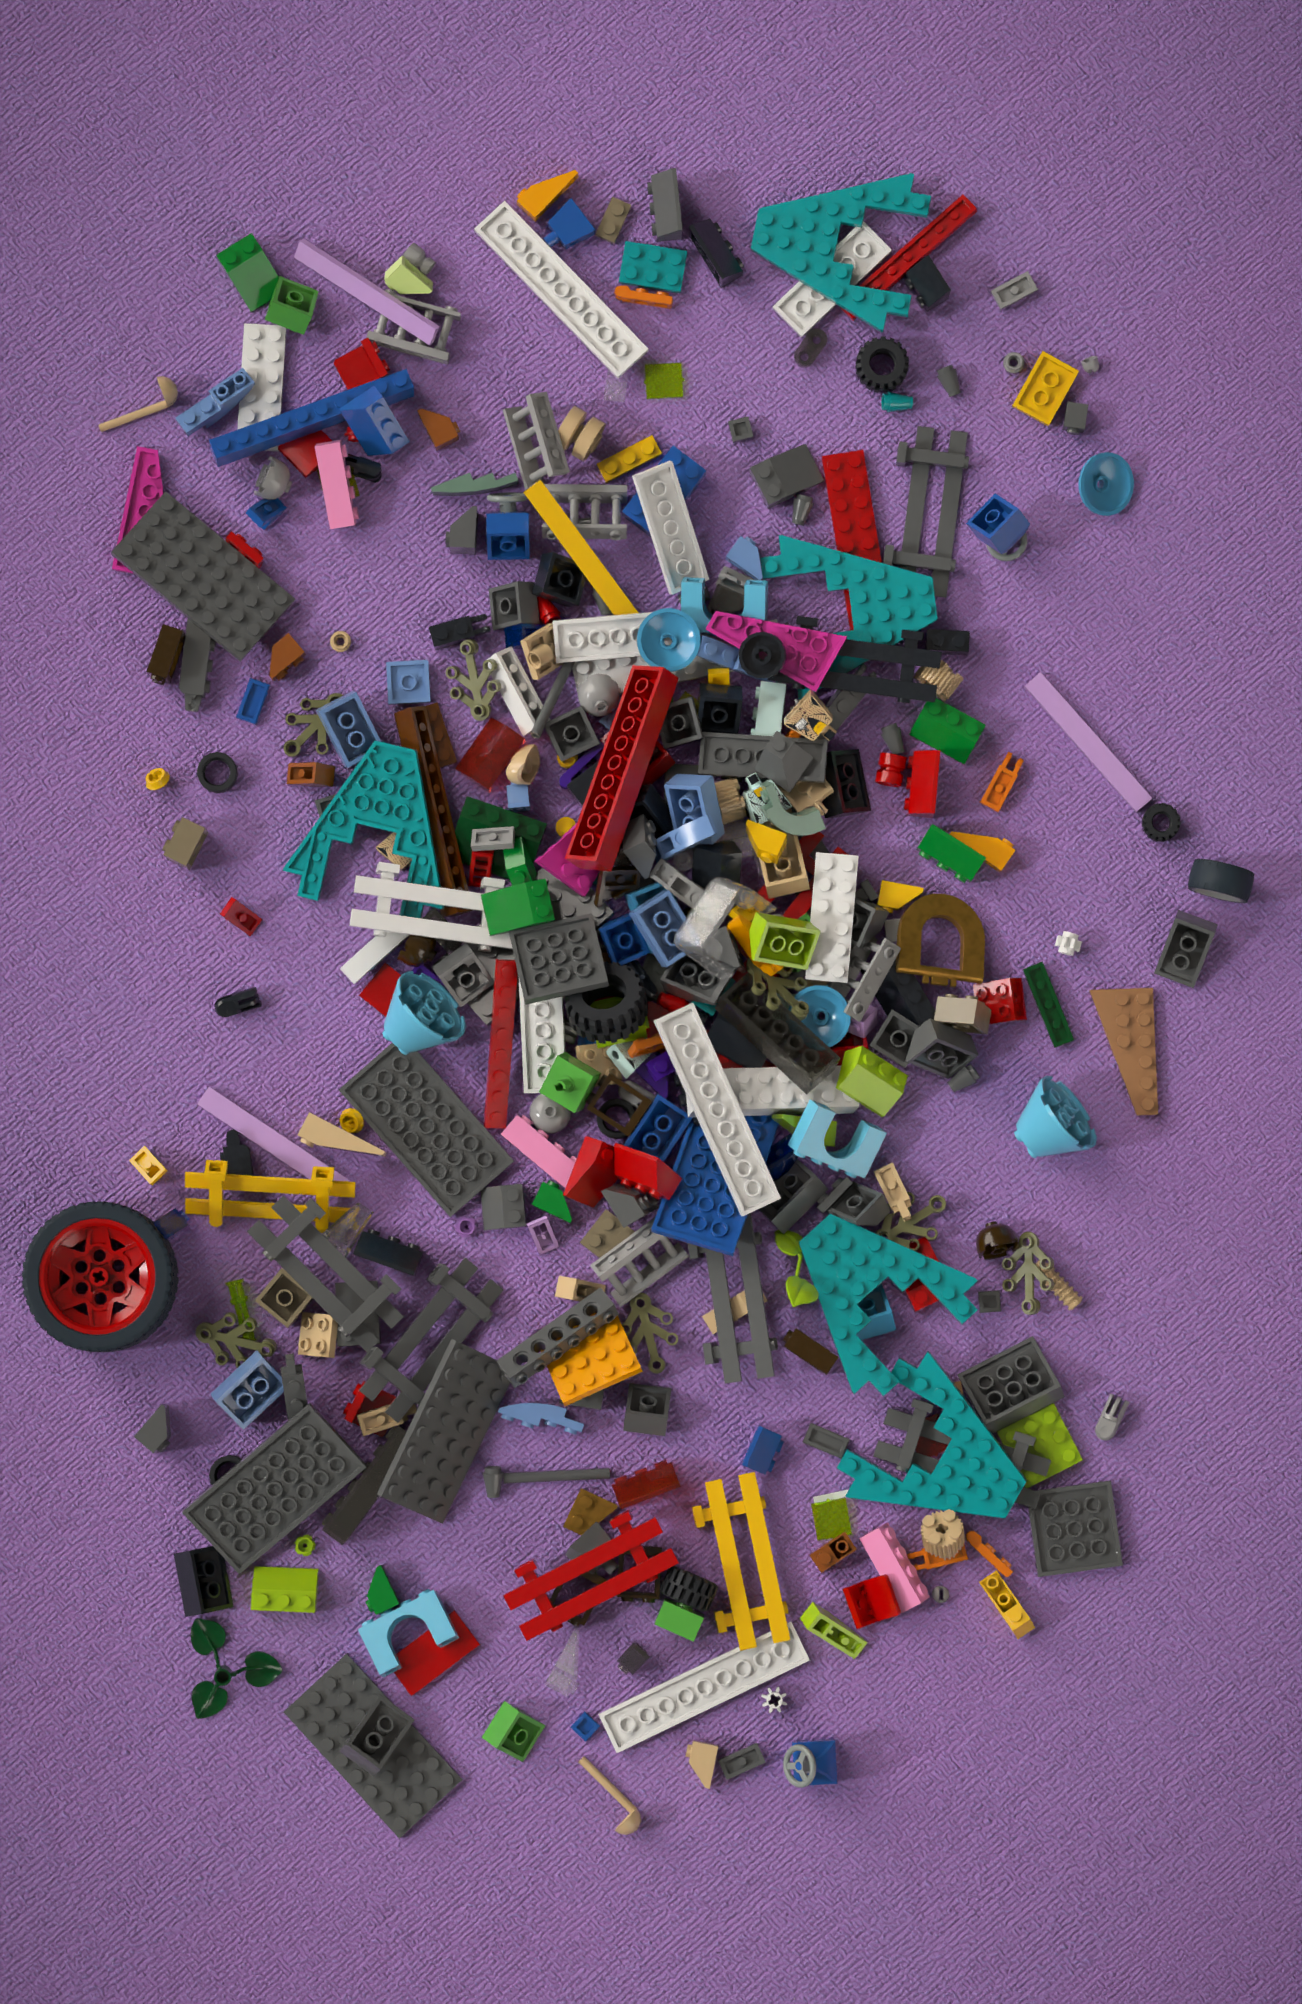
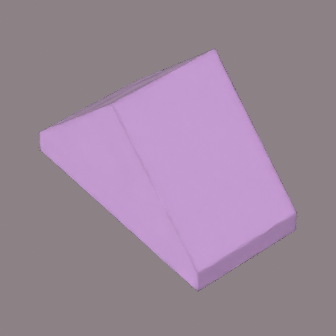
M547 1216L527 1223L540 1255L559 1247Z

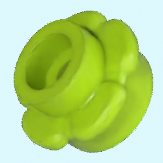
M309 1535L298 1537L295 1541V1551L298 1554L309 1556L315 1550V1541Z

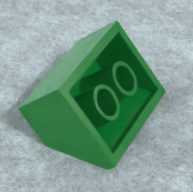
M936 698L935 702L926 701L909 735L936 750H940L941 753L965 764L986 725Z
M934 824L930 826L916 849L919 851V856L927 861L931 858L937 862L936 866L945 872L950 870L955 874L954 878L964 884L966 881L969 883L972 881L986 857Z

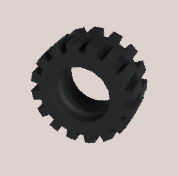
M1166 803L1154 804L1147 809L1142 818L1144 833L1147 834L1148 838L1156 842H1164L1173 838L1181 825L1180 815H1178L1177 810ZM1164 814L1169 818L1170 826L1167 830L1158 831L1154 828L1152 821L1155 815Z

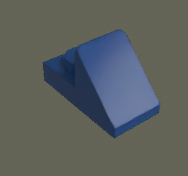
M278 498L274 500L262 499L251 506L246 514L254 523L265 530L287 507Z

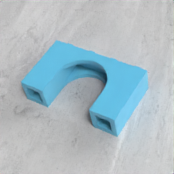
M684 577L681 582V611L688 614L695 621L699 632L707 633L709 636H716L705 630L713 617L705 604V578ZM747 580L744 585V610L739 616L767 621L768 581Z
M810 1099L788 1143V1146L794 1150L793 1154L801 1158H805V1156L811 1157L810 1160L819 1165H822L824 1162L828 1164L830 1169L837 1172L842 1169L850 1177L856 1178L860 1176L865 1178L887 1133L879 1126L861 1119L847 1146L834 1152L826 1151L824 1138L835 1112L828 1106Z
M430 1589L421 1592L417 1599L413 1601L408 1599L402 1602L396 1610L389 1609L381 1613L380 1618L365 1621L361 1624L362 1627L358 1629L379 1675L383 1678L402 1668L391 1643L392 1632L400 1621L407 1618L422 1619L427 1624L437 1646L440 1648L459 1638L435 1590L430 1591Z

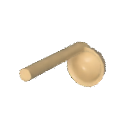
M157 377L165 399L164 401L98 425L100 431L104 432L172 406L177 400L178 395L176 384L168 377Z
M583 1756L578 1763L630 1813L614 1831L622 1835H629L637 1831L641 1823V1815L637 1807Z

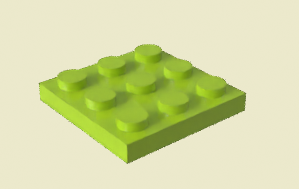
M1054 1403L997 1431L1002 1444L1015 1448L1017 1442L1013 1440L1015 1431L1036 1437L1034 1445H1029L1027 1452L1051 1460L1046 1476L1021 1469V1473L1027 1480L1024 1485L1025 1488H1029L1083 1460Z

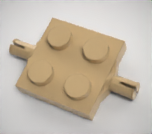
M826 779L825 783L798 781L790 793L775 783L796 812L803 811L812 806L819 809L821 816L828 812L822 801L834 791Z

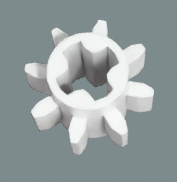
M1063 931L1062 936L1058 935L1055 946L1059 947L1058 952L1073 956L1074 951L1079 952L1082 941H1078L1079 935Z
M768 1687L769 1693L761 1695L766 1699L762 1706L768 1705L770 1707L769 1713L773 1711V1708H777L781 1712V1704L787 1705L782 1699L786 1696V1693L780 1694L779 1687L776 1688V1691H772ZM772 1694H774L775 1697L780 1696L777 1705H774V1703L769 1704L768 1702L769 1700H771L770 1696Z

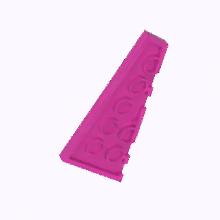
M137 446L117 545L164 494L158 450ZM114 557L112 570L134 574Z
M715 611L705 629L739 649L742 642L749 635L756 632H768L777 636L783 642L786 649V662L780 672L817 692L847 639V636ZM762 651L759 653V657L764 660L767 653Z
M576 823L556 844L549 847L548 851L534 862L580 896H586L599 870L580 869L565 859L577 825Z

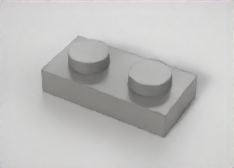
M1027 271L991 290V294L999 309L1002 310L1036 292L1038 288Z
M514 826L472 829V851L514 848Z

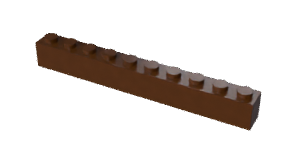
M426 706L409 707L394 713L401 746L417 750L441 888L468 891ZM444 906V909H439L441 918L454 917L473 911L471 909Z

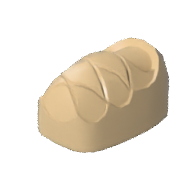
M525 745L511 758V762L506 769V776L510 782L518 785H531L540 766V755L537 745Z

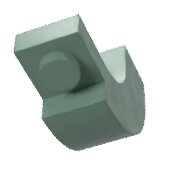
M769 781L760 784L762 788L760 795L764 803H767L760 806V809L773 825L787 833L801 836L815 834L826 829L819 809L812 806L796 813L786 812L780 803L774 784Z

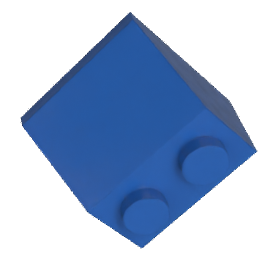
M623 914L614 918L599 928L611 964L618 962L620 965H624L650 953L644 937L629 914Z
M758 1425L741 1465L766 1475L767 1471L771 1473L776 1462L773 1460L775 1452H780L784 1443L781 1440L782 1435Z

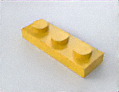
M653 435L596 465L603 479L608 483L661 456L662 452Z

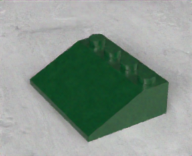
M467 796L455 829L462 864L471 865L472 829L514 826L515 838L523 836L534 864L547 828V823ZM503 849L494 850L491 874L510 880L505 867Z

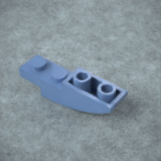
M242 368L210 389V395L175 419L187 436H190L203 426L209 428L232 410L249 393L255 382L245 369Z
M700 635V648L696 655L697 657L750 676L742 669L739 662L738 648ZM756 678V679L763 680V681H766V682H773V681L767 680V678Z
M706 814L656 839V863L661 858L667 861L686 849L692 848L717 834L718 832L711 815Z
M520 1403L499 1408L498 1411L502 1413L501 1418L512 1422L514 1418L522 1420L521 1425L532 1429L534 1425L539 1426L541 1418L545 1419L544 1424L555 1428L557 1424L565 1426L564 1431L575 1435L577 1431L582 1432L584 1427L583 1423L565 1417L566 1408L555 1405Z

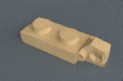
M893 1162L873 1171L894 1214L900 1212L904 1222L912 1219L908 1207L912 1206L911 1200Z
M390 1404L358 1414L357 1419L362 1435L366 1436L403 1424L404 1421L408 1420L407 1415L416 1413V1405L413 1404L399 1423L385 1413Z

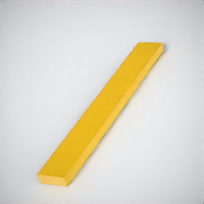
M539 480L523 492L612 614L638 613L543 482Z

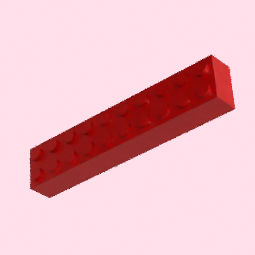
M633 665L565 856L566 860L580 869L612 871L679 679L664 667Z

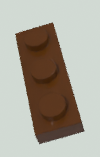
M438 702L427 705L426 709L440 768L455 764L457 760Z

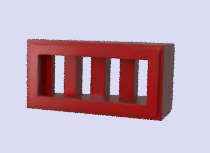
M494 850L472 851L468 886L481 887L482 879L475 878L474 875L491 878Z

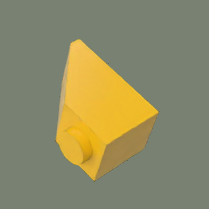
M747 819L746 833L757 857L766 863L778 864L787 844V834Z
M882 880L877 905L889 911V913H893V910L898 911L920 896L924 888Z

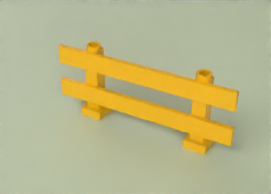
M206 1160L204 1173L185 1172V1188L209 1189V1199L185 1198V1214L209 1215V1223L213 1227H219L223 1224V1216L282 1219L271 1208L275 1203L223 1200V1190L316 1195V1203L326 1212L320 1220L317 1217L313 1220L315 1221V1228L320 1233L328 1232L329 1222L355 1224V1208L329 1207V1196L355 1198L356 1182L333 1181L334 1167L313 1166L311 1179L227 1174L228 1161ZM292 1204L300 1213L307 1208L305 1205Z
M755 1472L738 1475L743 1500L726 1503L722 1479L705 1482L710 1507L704 1509L701 1508V1505L691 1507L696 1528L704 1527L706 1521L713 1520L732 1612L725 1614L723 1610L713 1611L718 1633L727 1632V1627L735 1625L740 1651L757 1647L752 1621L768 1618L773 1643L790 1640L785 1614H788V1607L786 1601H782L763 1513V1509H766L764 1496L760 1497ZM744 1513L747 1516L765 1605L753 1608L748 1607L730 1522V1516Z

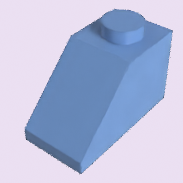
M740 536L726 555L725 560L752 579L762 580L763 576L758 548L755 546L756 542L747 536L745 539Z
M510 782L511 785H506L509 811H530L528 785H518Z

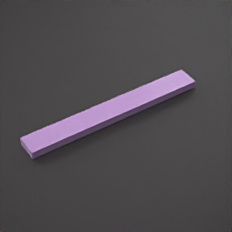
M304 238L300 240L294 258L428 345L434 342L440 326Z
M1041 672L1024 686L1135 812L1139 811L1152 799L1148 792Z
M210 1087L207 1088L197 1103L308 1179L312 1177L313 1166L329 1167ZM334 1170L333 1181L350 1182V1180Z

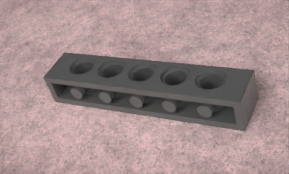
M600 1287L496 1362L501 1372L512 1386L516 1388L518 1385L524 1384L535 1373L544 1370L552 1361L561 1358L569 1349L578 1346L583 1339L595 1334L600 1327L612 1322L619 1315L614 1303Z

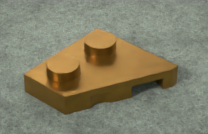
M581 1488L563 1527L582 1535L595 1522L599 1523L617 1509L618 1505Z

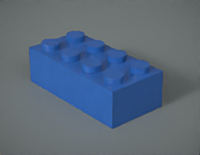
M673 445L658 465L667 461L673 462L686 502L706 476L707 470ZM636 492L623 509L622 516L651 537L639 496Z

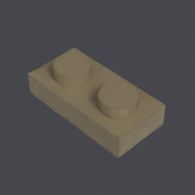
M612 197L595 236L615 244L631 209V204Z

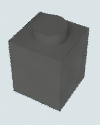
M1067 402L1062 430H1066L1067 434L1070 435L1083 433L1086 425L1088 404Z

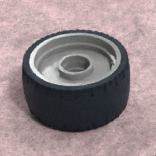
M1195 859L1189 876L1188 889L1195 893L1224 901L1247 903L1253 887L1254 873L1247 869L1219 861Z

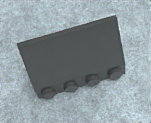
M1033 1336L957 1374L977 1415L992 1434L1065 1397L1060 1383Z

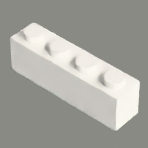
M511 646L495 653L488 659H494L497 663V669L491 673L493 680H498L501 683L500 693L522 735L525 736L531 733L543 704ZM489 662L488 668L492 669V664Z

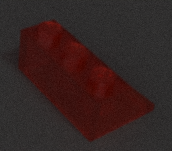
M491 717L455 770L490 793L507 769L511 758L522 748L526 740L510 727Z
M666 1460L655 1463V1468L649 1471L645 1467L634 1471L635 1476L627 1478L624 1475L614 1479L615 1483L612 1484L620 1509L681 1487L672 1462L667 1463Z

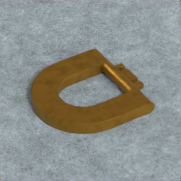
M930 894L912 903L903 913L898 925L897 946L901 950L896 957V972L923 976L922 983L924 984L929 983L930 977L931 985L947 987L948 980H950V987L953 988L957 985L956 980L982 984L984 979L985 934L982 923L975 911L961 899L948 894ZM943 918L950 921L957 928L961 939L959 970L920 964L922 928L927 920Z

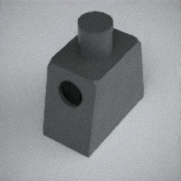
M595 1522L569 1547L565 1555L572 1560L611 1539L600 1524ZM611 1559L588 1572L595 1574L600 1568H603L612 1575L619 1565Z

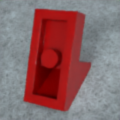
M233 897L230 898L220 913L227 921L249 936L253 934L262 921V918Z

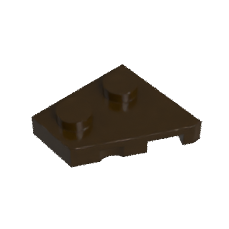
M620 866L613 867L611 872L599 871L594 905L600 908L603 906V902L612 898L617 900L623 897L624 894L639 889L641 874L636 867Z

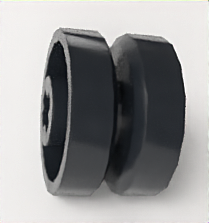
M756 632L749 635L742 642L739 649V662L742 669L748 675L755 678H770L777 675L783 669L786 662V649L783 642L777 636L768 632ZM762 651L767 653L764 660L759 657V653Z

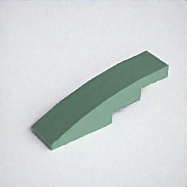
M470 473L431 487L433 495L439 496L479 495L518 485L519 482L516 473L495 480L493 473L475 480L472 479Z

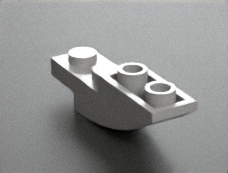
M662 858L649 874L651 878L665 887L666 890H669L674 896L717 926L720 925L731 910V908Z

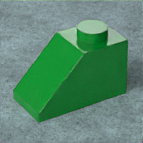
M523 836L515 838L514 848L503 849L505 867L512 886L534 881L537 875Z
M550 1180L547 1183L542 1182L532 1206L571 1224L572 1218L563 1192L559 1190L560 1185Z
M382 1564L376 1568L367 1594L369 1600L365 1601L369 1611L375 1612L376 1615L400 1604Z

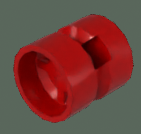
M880 753L878 765L881 768L876 772L875 783L890 787H901L903 780L901 771L905 770L907 758L892 753Z

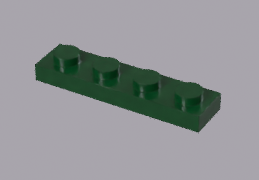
M1043 961L1023 969L1022 971L1053 1047L1056 1048L1074 1041Z

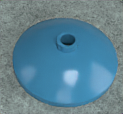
M1103 452L1092 456L1084 464L1079 476L1080 497L1084 505L1097 515L1111 516L1122 511L1129 503L1134 489V478L1129 464L1124 458L1115 453Z
M673 608L659 609L648 615L641 623L637 633V647L641 657L648 665L664 667L670 672L685 668L695 659L700 648V632L695 621L685 612ZM670 638L672 644L665 645L664 640Z
M814 985L801 990L794 997L798 1002L803 1001L809 1006V1013L802 1021H798L791 1016V1005L788 1009L789 1028L793 1036L800 1043L814 1049H825L836 1045L845 1037L850 1027L851 1017L843 1012L848 1003L841 993L828 986ZM820 1012H823L825 1014L824 1020H821L818 1015Z

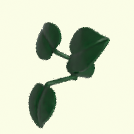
M201 1618L195 1619L192 1624L191 1643L193 1648L201 1655H208L213 1650L217 1670L214 1675L215 1685L211 1681H202L192 1691V1704L197 1719L213 1716L225 1707L228 1693L219 1686L229 1684L231 1678L237 1674L246 1671L245 1678L249 1684L255 1687H264L282 1673V1667L279 1662L270 1654L262 1651L248 1654L245 1658L246 1667L236 1671H232L226 1665L221 1666L216 1648L223 1646L226 1639L225 1630L219 1623Z

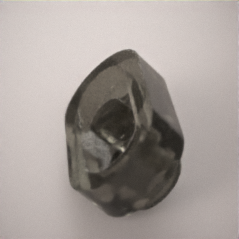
M812 329L796 349L794 361L799 367H810L826 346L827 335L823 330ZM815 337L820 339L821 342L819 344L813 342ZM806 354L808 356V360L803 361L800 358L801 355Z

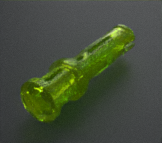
M244 1278L225 1283L228 1286L231 1296L229 1301L231 1305H234L239 1325L244 1323V1319L246 1320L250 1317L246 1303L249 1298L245 1295L243 1287ZM247 1322V1326L252 1327V1323ZM246 1331L241 1334L242 1338L256 1341L254 1331Z

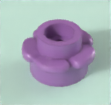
M461 1217L458 1220V1224H456V1231L465 1238L474 1235L477 1230L475 1220L471 1217Z

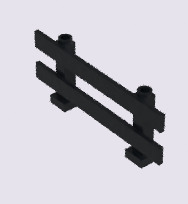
M797 616L796 624L800 625L801 628L814 630V627L819 626V619ZM902 629L901 638L905 639L904 647L846 639L838 653L839 656L902 664L900 681L828 671L819 687L898 697L897 702L910 703V699L935 702L937 685L914 683L913 677L915 666L940 669L942 652L917 649L918 640L923 641L924 632ZM781 672L767 678L769 681L792 683L793 688L805 689L804 685Z

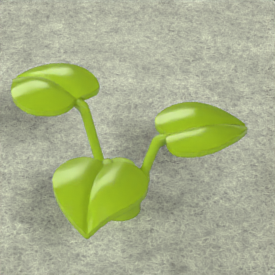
M779 1230L774 1231L775 1243L778 1248L787 1255L798 1256L795 1276H790L786 1280V1290L792 1307L815 1302L819 1296L817 1289L807 1280L799 1277L803 1258L799 1241L803 1237L789 1230L785 1234Z

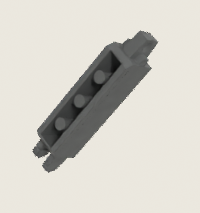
M187 619L179 689L185 696V710L188 712H199L202 698H205L206 693L210 692L211 681L207 679L208 672L213 670V660H210L211 651H215L216 641L189 619Z
M863 663L855 671L854 675H862L867 666ZM873 671L868 676L876 677L877 674ZM837 690L825 705L833 714V720L829 725L837 731L866 693ZM821 734L816 738V739L827 740V739H826L825 737H823Z
M294 1353L285 1355L286 1366L281 1367L288 1421L308 1405L302 1365H295Z

